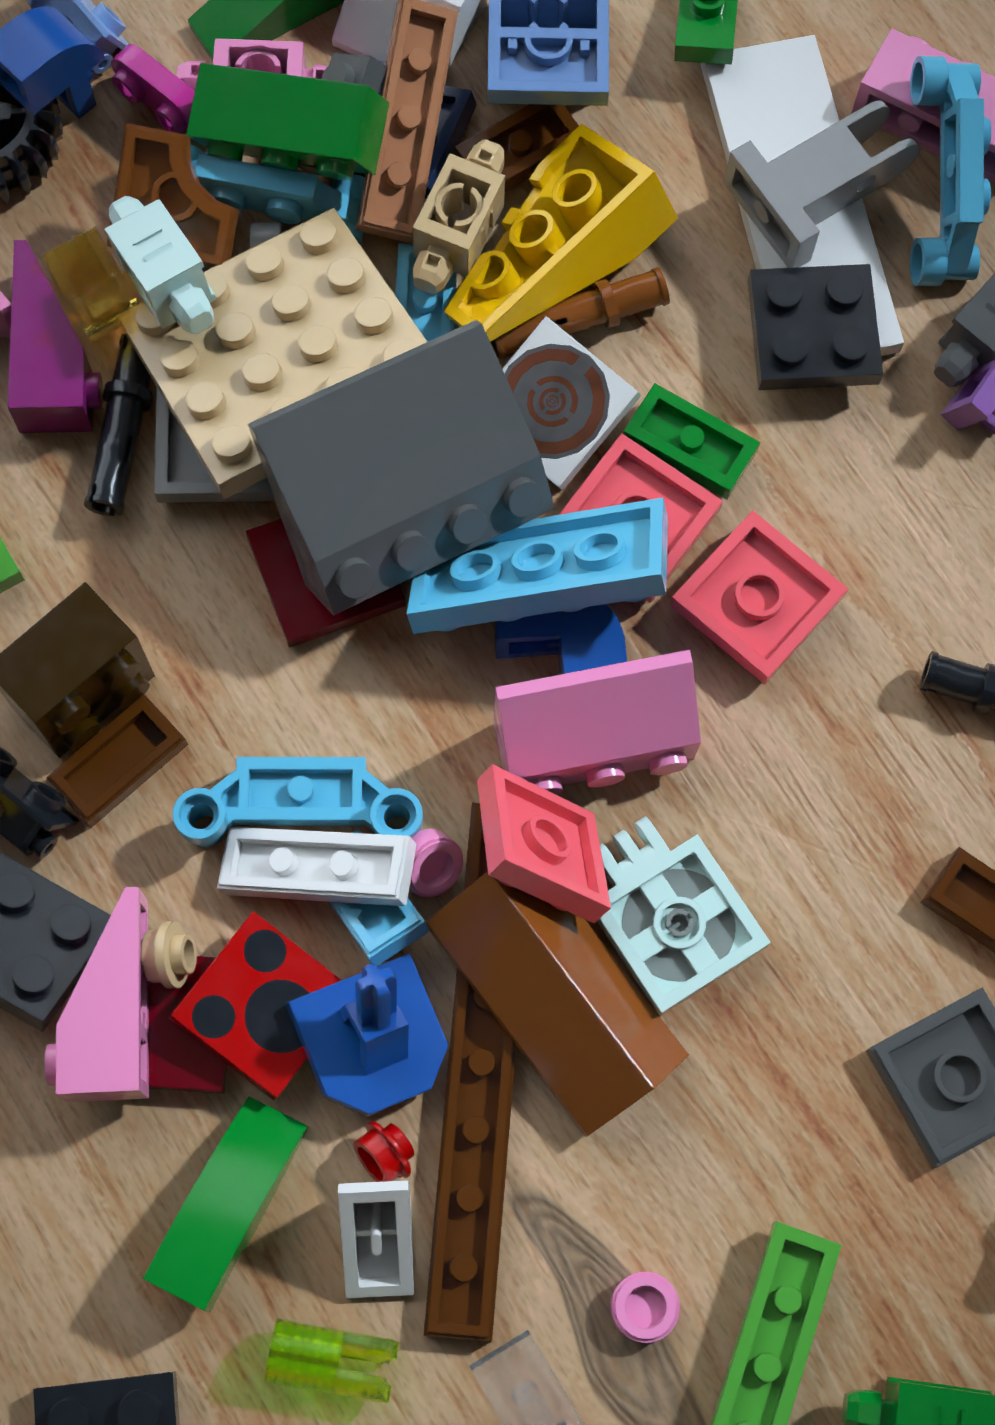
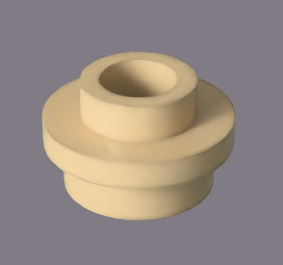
M178 921L163 922L158 929H150L145 933L141 946V960L143 971L148 981L151 983L161 982L168 989L180 988L184 985L188 974L193 973L195 970L197 949L194 938L191 934L185 933L184 928Z

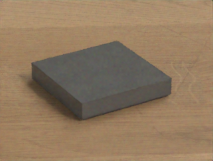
M983 987L866 1050L867 1055L932 1169L941 1166L995 1136V1007Z

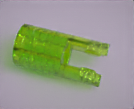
M277 1318L269 1350L265 1382L376 1403H388L391 1385L388 1384L387 1379L373 1374L339 1368L341 1357L364 1362L390 1364L392 1360L397 1358L399 1343L389 1338Z

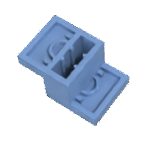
M489 0L487 103L608 106L609 0Z

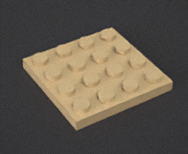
M335 208L223 262L222 265H217L203 272L208 285L215 293L216 300L210 303L214 313V322L210 328L199 334H191L184 331L177 322L162 329L144 302L117 315L124 333L224 499L267 478L248 423L427 342Z

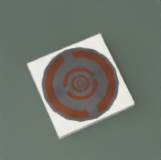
M545 316L502 369L541 455L546 477L561 490L567 486L641 397L636 389L547 316Z

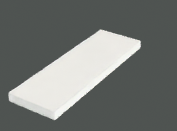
M815 35L734 49L732 64L701 63L702 73L727 164L730 152L749 140L752 141L765 160L769 162L840 121ZM861 198L816 225L820 233L811 261L801 267L870 264L881 356L899 353L904 345V340L863 199ZM738 202L756 269L788 268Z

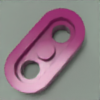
M128 44L111 60V66L115 73L111 78L114 86L132 104L136 105L141 101L154 111L157 121L166 131L186 135L195 91L144 50L134 44Z

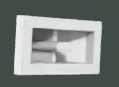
M409 1181L338 1184L346 1298L414 1295L411 1188Z

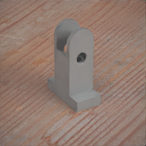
M874 101L769 162L765 160L751 140L730 152L724 184L788 268L801 267L811 261L820 233L816 227L817 224L895 179L918 156L920 147L912 138L904 139L872 158L862 147L861 144L872 137L884 125L890 115V108L884 101Z

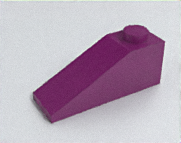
M14 240L8 410L19 433L93 432V410L102 409L104 403L102 397L104 391L102 375L100 372H92L85 350L27 240Z

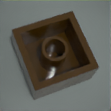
M86 582L0 653V692L15 712L58 758L63 756L69 749L75 752L99 733L101 729L100 723L118 707L121 710L127 709L145 694L150 686L149 681L155 676L138 637Z

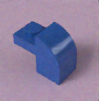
M52 7L33 8L18 15L0 29V84L33 116L56 97L79 119L97 105L90 84V80L93 78L91 69L105 58L104 54L59 10Z
M606 604L585 607L575 612L558 611L526 616L511 622L495 621L496 659L558 655L560 675L627 662L623 629L616 615Z

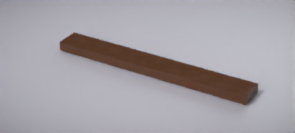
M472 802L464 890L488 871L480 803ZM458 968L456 972L424 1336L492 1342L516 1045Z

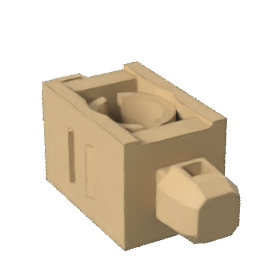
M481 140L474 145L466 159L451 153L449 154L412 227L414 258H417L413 267V282L417 289L431 295L437 294L444 289L453 272L466 278L479 258L504 207L505 175L501 174L504 167V149L499 144L489 140ZM464 203L470 205V217L466 220H456L454 229L448 227L447 216L454 213H462Z

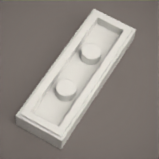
M230 827L217 889L223 894L230 896L406 906L417 843L410 836Z

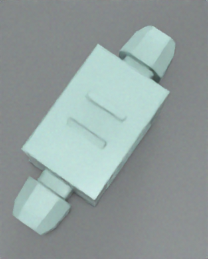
M124 196L113 202L109 207V218L112 225L104 230L120 267L161 328L164 329L175 322L184 331L191 334H199L210 328L214 322V313L210 303L216 300V296L204 276L202 270L204 267L203 261L162 202L158 199L144 207L138 199L130 196Z

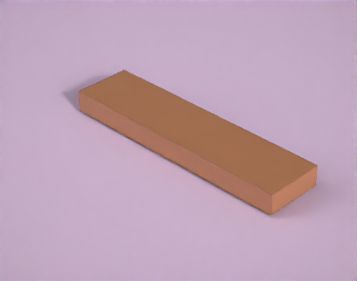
M398 0L396 4L385 64L387 70L380 91V95L389 102V108L376 174H365L355 230L413 244L412 227L424 204L458 11L420 0Z

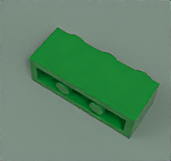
M200 63L186 135L207 148L206 155L242 161L243 155L261 158V164L264 166L297 171L298 164L317 166L316 173L322 176L351 181L354 172L376 174L389 102L368 85Z

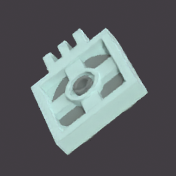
M644 816L634 823L638 836L646 845L642 849H638L625 830L612 836L617 849L624 858L621 862L617 863L610 850L603 843L600 844L605 876L613 888L608 890L611 909L597 923L654 1010L661 1016L766 949L771 942L698 834L670 851L652 822Z

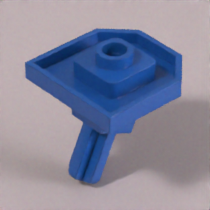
M410 953L377 967L374 963L368 964L362 968V973L291 1000L286 1004L324 1099L368 1117L432 1089L448 1048V1042Z

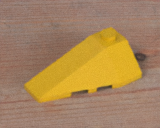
M580 124L539 163L529 179L533 189L520 209L510 208L501 222L506 231L493 251L479 256L444 310L447 317L459 327L478 320L482 323L491 342L635 260L678 219L654 170L584 124Z

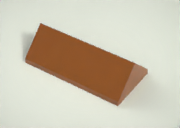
M487 871L426 921L428 930L585 1137L591 1135L654 1090L689 1056L585 919L568 911L558 910L550 903L515 887H508L489 876Z

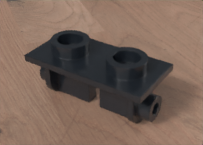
M0 747V804L6 808L0 816V834L26 856L34 853L40 859H43L53 850L58 841L51 834L52 831L75 826L80 820L63 807L66 801L59 792L42 782H32L15 768L17 765L16 759Z

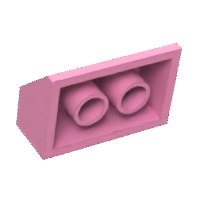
M690 650L495 687L494 729L503 769L556 795L563 791L562 785L587 781L588 787L598 788L623 781L625 773L649 768L651 775H666L685 769L688 766L687 761L695 759L701 743L694 669Z

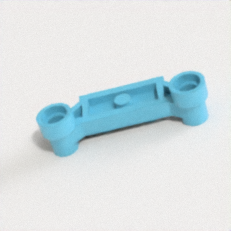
M917 56L913 63L910 77L912 103L915 106H939L940 234L939 238L917 237L914 240L909 261L910 277L914 286H940L944 280H975L980 269L979 247L974 243L979 224L983 223L984 215L987 214L991 202L990 182L987 178H984V155L987 153L991 142V123L989 118L984 117V98L978 97L981 86L980 66L977 63H947L943 56Z
M191 145V163L200 184L217 201L239 209V212L242 209L263 212L273 220L286 224H297L301 220L308 221L335 208L358 243L362 244L364 232L355 230L365 177L353 174L351 181L333 179L332 187L320 182L318 175L206 155L201 149Z
M237 757L236 770L210 790L206 788H193L184 792L177 799L173 807V821L180 835L185 840L200 847H211L222 840L230 827L367 826L375 834L401 835L412 838L421 831L423 811L420 801L413 793L401 788L389 789L367 771L366 757ZM204 816L213 817V821L208 827L204 829L194 828V824L199 818ZM398 816L409 821L402 829H392L386 825L391 818Z

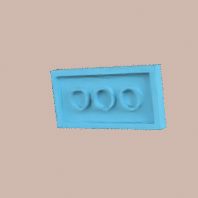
M657 498L532 519L414 576L407 609V617L413 634L436 630L452 631L462 626L494 621L511 622L526 616L558 611L575 612L590 606L622 601L639 602L649 597L666 595L668 515L664 499Z

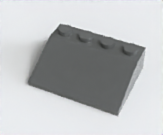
M478 320L472 321L248 423L305 586L333 616L555 509L541 455L485 329Z

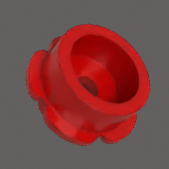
M374 1121L366 1124L368 1132L353 1143L355 1153L365 1170L376 1182L393 1181L397 1177L408 1178L411 1174V1166L408 1160L414 1156V1149L406 1135L392 1123L384 1128Z

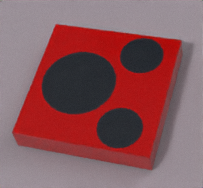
M252 911L168 1019L264 1094L275 1100L307 1059L286 1004L291 1000L342 980L261 916Z

